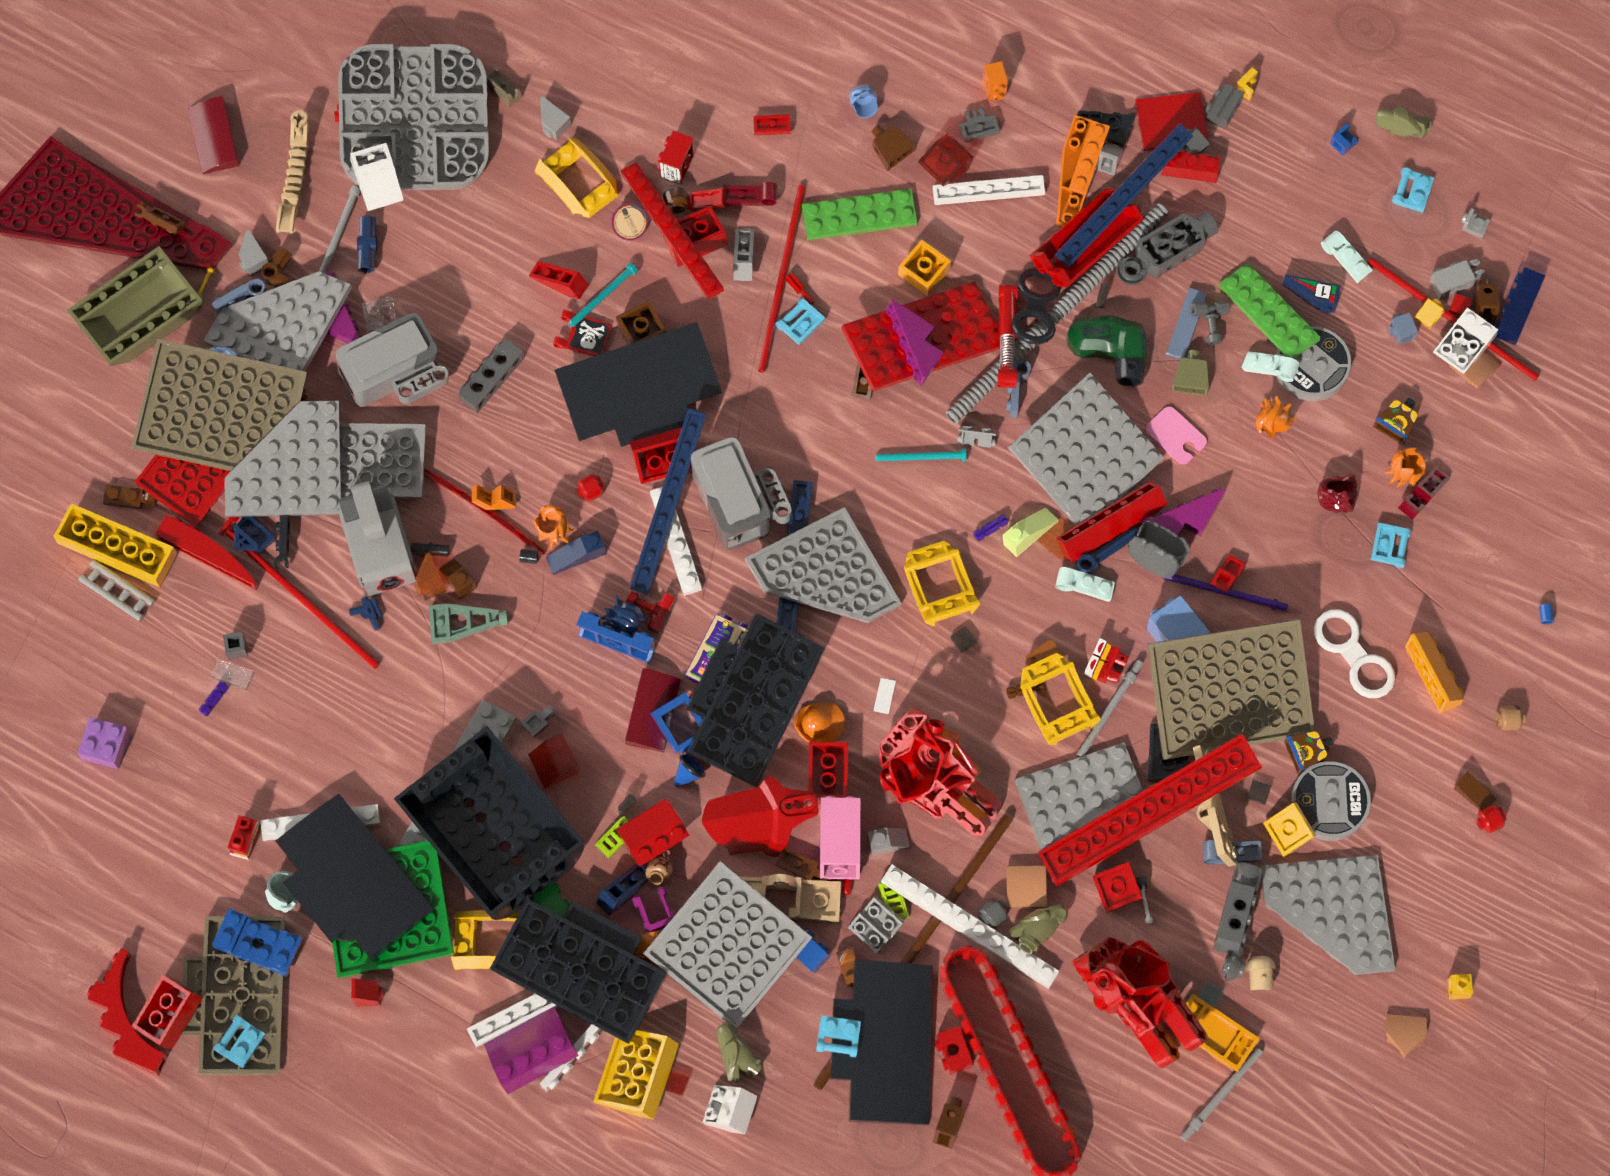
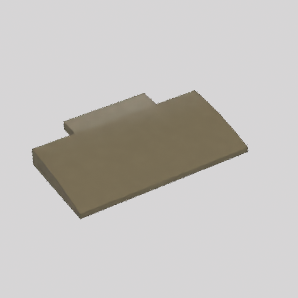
M205 916L203 957L184 956L183 985L203 997L181 1036L200 1037L199 1076L280 1074L283 975L213 948L212 944L225 916ZM248 917L280 931L285 930V917ZM255 939L252 946L254 948H261L264 942L261 939ZM235 1015H238L266 1034L244 1068H241L213 1049L233 1023L232 1019ZM239 1026L225 1047L226 1050H231L244 1031V1028Z

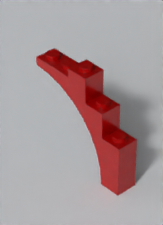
M120 948L119 952H116L113 956V965L110 971L107 970L104 974V983L96 981L94 986L91 985L87 992V1000L107 1010L100 1018V1027L104 1031L120 1037L113 1044L112 1054L120 1060L159 1076L168 1057L146 1043L132 1027L124 1003L123 988L126 968L131 954L127 950Z

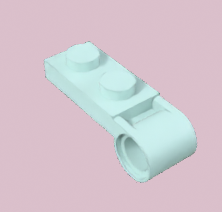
M1335 230L1321 242L1322 248L1328 254L1335 256L1356 283L1373 271L1339 231Z
M1248 351L1241 368L1246 372L1275 375L1283 381L1293 382L1300 363L1290 357Z
M1067 567L1059 568L1055 587L1061 591L1069 592L1073 590L1107 602L1111 601L1115 582Z

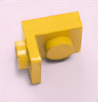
M1253 67L1238 81L1236 89L1244 92V98L1249 101L1254 93V90L1251 88L1257 82L1258 72Z

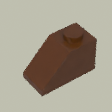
M857 361L852 396L870 400L872 389Z
M455 559L439 568L440 573L460 600L476 589L473 579Z

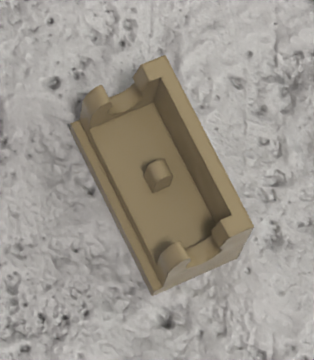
M493 67L494 71L492 74L486 72L487 86L510 108L523 97V94L499 72L497 67Z

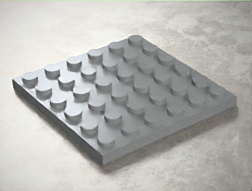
M1088 373L1007 447L1075 526L1121 499L1164 459L1091 373Z
M719 861L645 950L644 954L723 1020L730 1022L738 1028L812 939V936L723 862Z

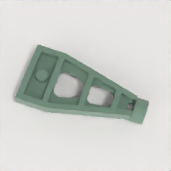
M455 604L429 606L432 644L454 642L496 626L508 625L507 610ZM453 614L465 616L467 620L466 626L459 630H452L450 628V616ZM473 614L485 615L486 622L482 625L472 626L471 616Z

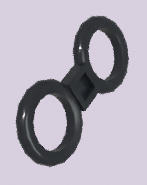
M1036 267L1025 269L1018 277V289L1027 298L1026 309L1014 315L1012 330L1022 341L1040 345L1050 341L1056 332L1055 323L1045 313L1046 302L1053 301L1058 297L1061 287L1053 284V278L1047 273L1041 274ZM1031 276H1042L1051 282L1053 290L1047 294L1034 293L1028 289L1025 280ZM1027 317L1038 318L1046 324L1048 332L1041 336L1029 335L1020 327V321Z

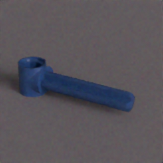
M1132 527L1094 554L1082 555L1078 560L1076 570L1092 574L1098 568L1099 563L1129 544V541L1137 536L1139 530L1136 527ZM1086 563L1090 566V568L1085 569L1081 566V564Z

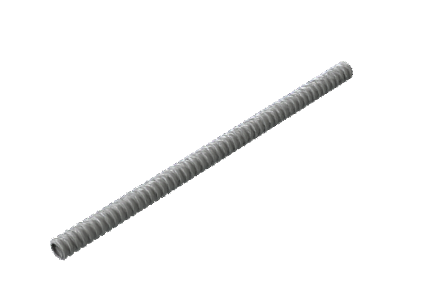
M1157 203L1151 211H1148L1140 224L1112 247L1100 259L1101 261H1098L1097 265H1094L1093 269L1089 270V273H1086L1065 296H1062L1061 300H1058L1057 304H1054V308H1050L1046 312L1053 319L1055 325H1058L1059 321H1062L1063 317H1066L1067 313H1070L1095 288L1094 286H1097L1098 282L1102 281V278L1104 279L1106 275H1109L1110 271L1117 267L1118 262L1126 258V255H1129L1136 248L1139 239L1152 232L1153 228H1156L1169 215L1165 206ZM1039 319L1038 323H1035L1034 327H1031L1030 331L1026 333L1032 336H1041L1048 332L1046 324ZM1019 339L1018 343H1015L1014 362L1023 360V356L1026 357L1027 352L1030 353L1031 348L1034 349L1036 344H1029ZM1000 359L998 363L994 364V367L990 368V371L986 372V375L984 374L982 378L978 379V382L974 383V386L970 387V390L966 391V394L962 395V398L958 399V402L954 403V406L950 407V410L946 411V415L951 422L958 424L960 422L959 419L962 420L963 416H966L967 412H970L971 408H974L975 404H978L979 400H982L983 396H986L987 392H990L991 388L996 386Z

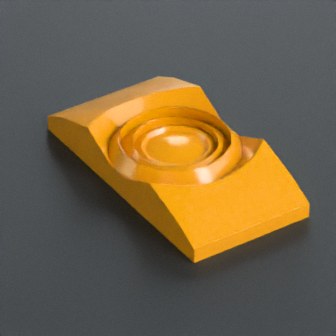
M1192 994L1186 1004L1208 1036L1207 1042L1199 1047L1208 1052L1217 1061L1238 1072L1260 1038L1195 994Z

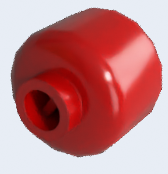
M590 474L579 479L578 488L575 489L580 499L584 497L587 502L601 497L605 487L600 476L596 477L594 474Z
M1490 805L1478 811L1476 823L1480 830L1484 829L1487 833H1493L1505 826L1507 817L1500 806Z

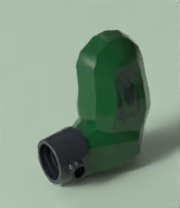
M1104 315L1076 320L1069 327L1066 341L1067 346L1074 355L1081 358L1099 357L1115 359L1116 381L1118 384L1134 387L1144 383L1147 367L1145 362L1147 344L1145 330L1141 323L1114 315Z

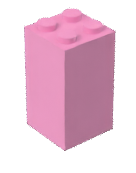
M827 796L821 798L820 879H860V798L853 796L845 798Z

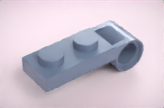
M253 279L245 285L234 287L228 294L217 297L211 304L218 315L222 308L259 295L267 290L262 280ZM257 288L262 289L260 292H254Z
M1018 360L1015 363V370H1026L1025 373L1017 371V387L1007 388V393H1011V400L1007 399L1006 411H1010V418H1017L1019 384L1020 382L1027 381L1030 376L1031 366L1026 360Z
M1214 840L1204 841L1203 862L1209 865L1226 864L1218 857ZM1261 841L1231 843L1237 852L1236 863L1262 862Z

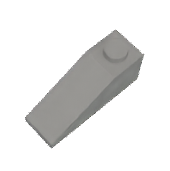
M736 229L733 280L752 281L754 229Z

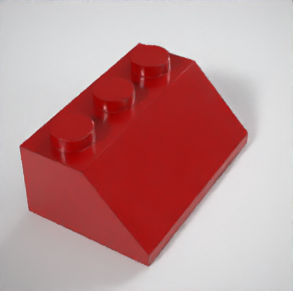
M711 206L677 220L702 256L728 245L726 231ZM664 237L666 245L676 265L678 267L683 265L677 254L674 252V250Z
M682 428L629 442L641 484L666 478ZM690 464V467H689V470H688V471H691V470H692V465H691V464Z
M666 798L616 828L632 859L639 866L644 865L690 836Z

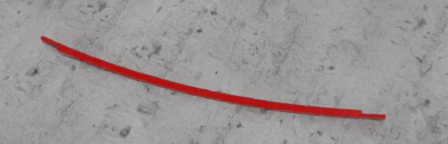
M424 468L425 477L482 511L527 546L532 545L542 555L545 554V551L494 511L485 510L472 503L470 495Z

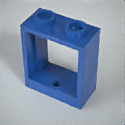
M686 692L650 713L673 752L679 751L681 754L687 751L693 737L678 745L661 716L682 703H685L687 706L690 698ZM690 712L699 726L702 718Z

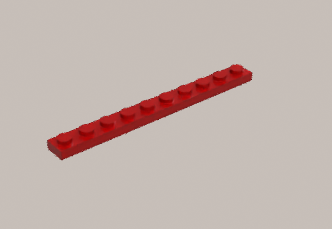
M637 162L620 170L629 187L706 298L710 299L724 292V288Z

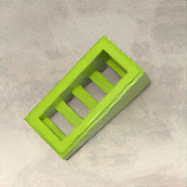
M624 816L595 844L608 859L624 845L622 839L615 833L616 828L628 821ZM611 836L618 842L616 845L609 839ZM605 841L612 847L610 851L603 844Z
M879 883L878 889L883 902L889 908L890 904L900 902V905L890 909L893 911L902 909L903 913L897 915L903 920L909 918L903 896L894 890L885 892L884 889L889 887ZM895 894H897V896H898V897H895V898H892V899L887 900V897H889V896H892V895H895Z

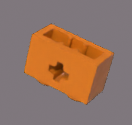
M1002 61L984 65L983 85L988 101L1003 99L1006 97L1008 80Z

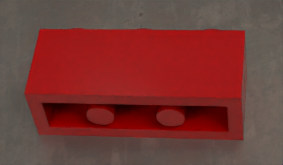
M1179 151L1162 169L1161 175L1216 183L1221 157Z

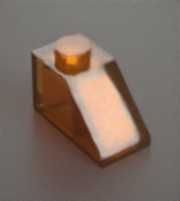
M427 553L416 576L417 585H415L418 596L423 595L425 601L446 592L430 553Z

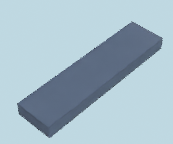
M1189 287L1166 352L1167 356L1177 359L1185 358L1199 316H1191L1190 305L1205 302L1207 293Z

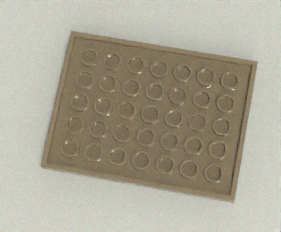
M157 338L131 449L232 471L301 401L307 372Z
M1300 619L1147 643L1163 759L1194 755L1193 747L1199 745L1205 751L1211 752L1242 733L1248 744L1254 745L1284 740L1288 736L1315 732Z

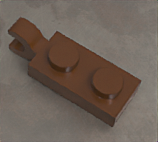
M144 202L137 204V207H140L142 212L138 210L135 212V216L139 218L144 217L151 224L159 225L169 233L176 234L185 229V221L157 207L151 208Z
M106 485L103 504L141 509L142 504L156 505V499L140 488Z
M788 848L782 850L775 864L776 867L805 880H813L815 877L819 881H828L827 878L820 879L819 862Z

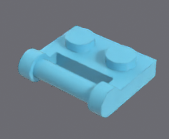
M1402 168V177L1392 202L1423 213L1434 177L1414 172L1409 168ZM1408 179H1412L1414 182L1409 197L1405 199L1403 195Z
M801 298L797 305L782 320L779 319L775 325L800 346L825 321V317L806 300ZM802 310H806L791 327L787 325Z
M1378 522L1370 560L1391 564L1399 568L1405 567L1406 561L1404 557L1408 538L1411 536V530ZM1395 535H1399L1401 537L1397 557H1392Z
M235 1015L232 1019L233 1023L213 1049L241 1068H244L266 1034L238 1015ZM239 1026L244 1028V1031L231 1050H226L225 1047Z
M821 1015L816 1051L822 1052L824 1050L850 1054V1057H856L861 1021ZM824 1037L852 1041L851 1046L824 1043Z

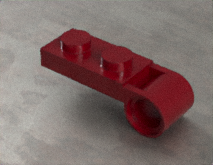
M764 182L761 186L723 185L725 189V205L772 206L777 203L776 183Z

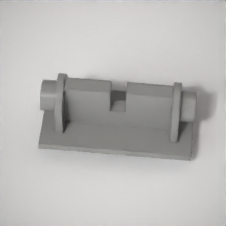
M963 426V429L958 430L962 432V435H958L957 442H960L961 445L974 446V440L978 439V446L995 447L996 439H992V435L996 436V433H993V429L982 428L981 431H974V427Z

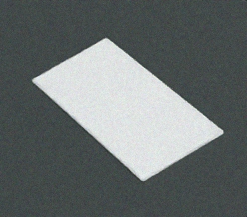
M885 678L880 679L873 711L889 714L896 681Z

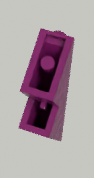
M328 269L324 273L336 278L335 273L331 274ZM343 303L327 334L348 344L362 336L358 337L356 332L359 330L355 320L351 321L349 315H352L349 305H344Z
M892 299L890 305L886 306V312L888 316H891L893 329L898 333L900 346L906 353L907 363L913 369L914 380L922 386L940 361L944 352L926 341L931 335L934 326Z
M1217 488L1207 496L1200 495L1188 504L1187 502L1179 504L1176 509L1171 511L1170 509L1164 510L1159 516L1154 518L1152 516L1147 517L1142 523L1144 524L1147 520L1157 522L1159 526H1165L1166 529L1175 532L1178 537L1183 529L1201 537L1224 497L1226 489Z

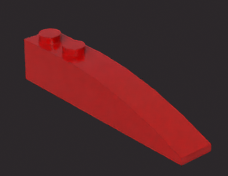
M165 516L155 532L159 541L174 547V549L254 590L258 589L256 581L246 569L219 544L199 532V528L192 524L189 526L184 524L183 520L176 516Z

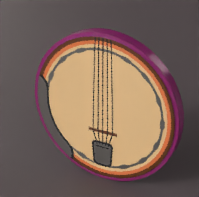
M623 204L612 215V229L621 239L628 241L636 240L647 230V214L643 208L636 204Z

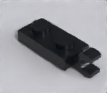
M280 515V522L276 523V532L279 533V540H276V551H279V555L274 559L276 569L281 561L285 562V568H289L290 520L288 515Z

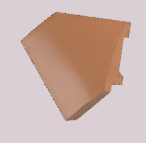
M1387 1014V1042L1393 1044L1401 1051L1400 1054L1406 1058L1411 1051L1423 1045V1041L1427 1036V1018Z

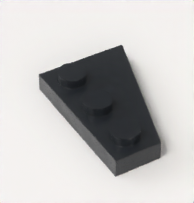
M1079 110L1077 116L1110 126L1107 142L1124 147L1137 113L1127 115L1113 112V114H1107L1100 111Z

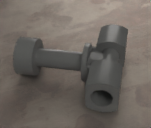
M1206 302L1190 305L1191 316H1203L1204 320H1208L1210 335L1207 336L1208 345L1221 344L1223 342L1222 335L1217 334L1215 319L1219 315H1227L1230 312L1229 303L1215 302L1213 305H1207Z

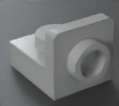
M1471 208L1470 212H1465L1461 223H1464L1462 231L1483 238L1490 220L1474 214L1475 209Z

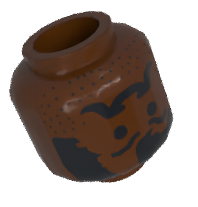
M671 186L663 193V201L673 214H681L688 207L689 201L683 188Z

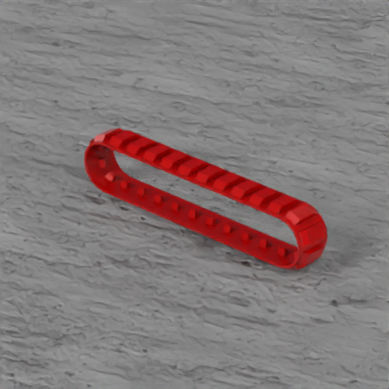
M972 945L960 946V949L956 951L951 950L943 958L945 966L940 967V983H945L943 988L944 994L948 1001H953L954 1003L952 1004L953 1013L956 1019L961 1018L962 1020L960 1027L964 1036H969L971 1039L969 1046L973 1055L978 1054L979 1056L977 1063L982 1073L986 1072L988 1075L986 1082L990 1090H995L996 1092L994 1099L999 1109L1004 1108L1003 1118L1008 1128L1013 1127L1014 1129L1012 1137L1016 1145H1021L1023 1148L1020 1154L1025 1164L1030 1163L1032 1167L1030 1172L1034 1176H1072L1078 1169L1075 1163L1081 1161V1146L1076 1145L1078 1137L1073 1127H1068L1067 1125L1069 1118L1064 1108L1059 1109L1058 1107L1060 1100L1056 1091H1051L1049 1088L1051 1081L1047 1073H1042L1041 1071L1043 1064L1038 1054L1033 1055L1032 1050L1034 1046L1029 1036L1025 1037L1023 1034L1025 1027L1021 1019H1016L1015 1017L1017 1010L1012 1000H1007L1006 998L1008 992L1004 983H999L997 980L999 979V973L995 964L990 965V956L982 949H972ZM969 958H974V962L977 965L982 964L985 968V979L991 980L995 989L992 993L994 997H999L1003 1005L1001 1012L1003 1015L1008 1016L1012 1024L1009 1029L1011 1033L1016 1032L1020 1041L1018 1047L1020 1051H1025L1029 1062L1026 1064L1029 1069L1034 1070L1038 1078L1035 1083L1037 1087H1042L1047 1097L1044 1099L1046 1106L1051 1105L1055 1114L1053 1120L1055 1124H1060L1064 1135L1061 1137L1064 1142L1068 1141L1072 1149L1068 1151V1157L1073 1158V1163L1070 1165L1066 1162L1062 1166L1065 1171L1058 1172L1057 1169H1051V1172L1045 1171L1046 1167L1042 1163L1038 1165L1035 1161L1034 1156L1037 1154L1034 1149H1029L1025 1140L1028 1135L1026 1131L1020 1130L1016 1121L1019 1116L1017 1112L1012 1113L1008 1101L1011 1099L1008 1094H1003L999 1086L1002 1080L1000 1076L995 1077L990 1067L993 1064L992 1059L986 1058L982 1047L985 1045L982 1040L977 1039L973 1031L976 1026L974 1022H969L965 1014L967 1007L965 1004H960L956 995L959 990L957 986L952 987L949 978L953 977V971L947 969L950 964L955 966L958 963L957 959L969 960Z

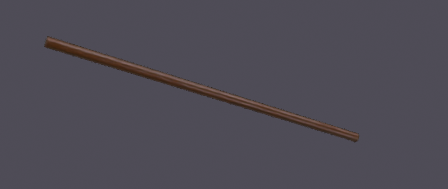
M1004 815L946 897L947 900L954 904L1012 823L1013 820L1009 816ZM935 916L931 918L900 963H912L941 923V920ZM831 1060L813 1084L820 1091L830 1079Z

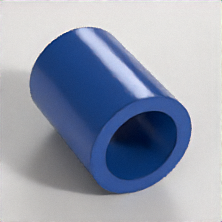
M1540 605L1541 624L1554 623L1553 605Z

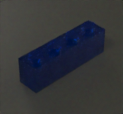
M1524 267L1522 273L1518 272L1514 281L1517 283L1516 288H1511L1507 297L1510 299L1509 304H1504L1500 313L1504 316L1502 320L1498 319L1495 328L1498 329L1496 338L1516 345L1546 275Z

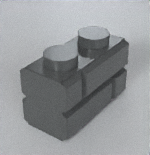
M1227 83L1224 84L1222 89L1218 88L1214 96L1216 100L1214 103L1210 102L1205 111L1208 113L1206 119L1223 129L1227 128L1244 98V92L1235 89Z

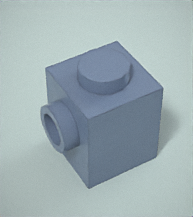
M1399 313L1392 318L1389 332L1392 337H1395L1398 345L1416 339L1418 330L1410 313L1404 315Z

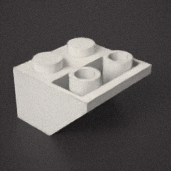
M714 1085L702 1123L732 1133L746 1134L757 1095L739 1087Z

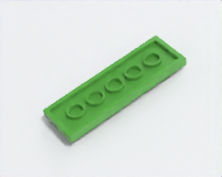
M912 189L802 204L807 241L917 225Z
M1249 263L1219 283V288L1286 357L1295 359L1320 341V336Z

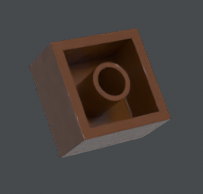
M650 301L616 316L617 326L628 345L666 332Z

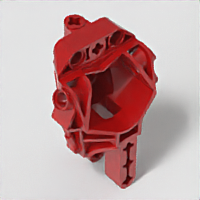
M910 708L900 717L893 729L879 745V758L883 767L879 774L882 787L886 791L891 790L900 805L909 802L939 820L947 813L972 835L982 836L990 826L991 820L1000 812L1002 808L1001 800L976 780L981 773L980 767L973 762L969 754H966L959 744L960 734L944 729V722L938 719H930L920 709Z
M1108 937L1071 961L1076 971L1081 975L1083 982H1087L1089 990L1094 995L1093 1001L1095 1006L1101 1011H1106L1107 1014L1117 1013L1125 1026L1132 1029L1159 1068H1165L1180 1058L1179 1050L1160 1024L1163 1020L1167 1022L1186 1050L1193 1051L1207 1042L1208 1036L1206 1031L1181 997L1180 989L1171 978L1170 964L1146 941L1138 940L1128 946L1118 939Z

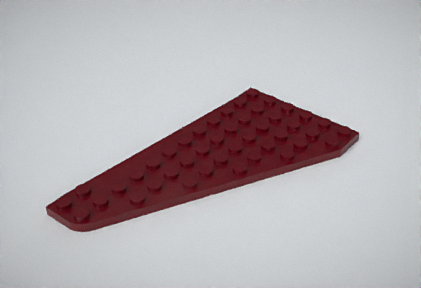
M52 136L44 142L0 191V234L2 236L139 259L160 246L174 265L198 269L216 266L233 247L230 241L217 232L195 222L76 154ZM144 202L151 208L157 207L185 221V229L176 234L169 233L165 228L151 224L144 217L139 218L134 214L138 210L142 212V209L137 207V204Z

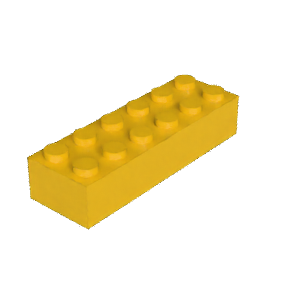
M72 503L54 534V538L59 545L157 587L161 586L177 556L174 547Z

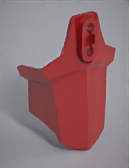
M771 776L763 780L756 788L708 800L703 811L702 824L709 836L717 844L724 845L730 855L763 851L767 856L778 857L787 846L792 829L816 817L819 814V808L815 792L785 788ZM806 801H811V802H812V805H811V806H807V805L804 804V803H805ZM790 804L793 808L788 810L785 806Z

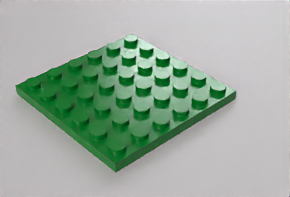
M428 841L385 850L435 911L374 961L367 956L356 941L342 942L336 939L332 942L338 979L454 955L439 854Z

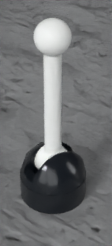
M1147 876L1137 877L1136 879L1144 898L1142 901L1146 914L1145 922L1151 924L1153 918L1150 916L1144 892L1148 887Z

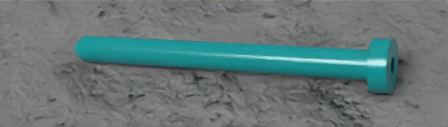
M628 263L626 270L569 321V326H576L630 275L635 276L638 273L637 268L632 263Z
M961 448V451L875 455L876 461L961 459L962 462H966V448Z

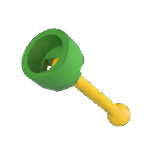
M212 267L207 268L206 277L197 293L203 302L204 299L201 294L210 275L214 273Z

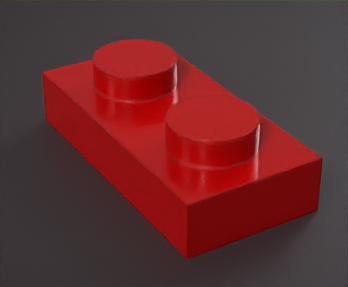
M790 114L753 116L754 136L791 134Z

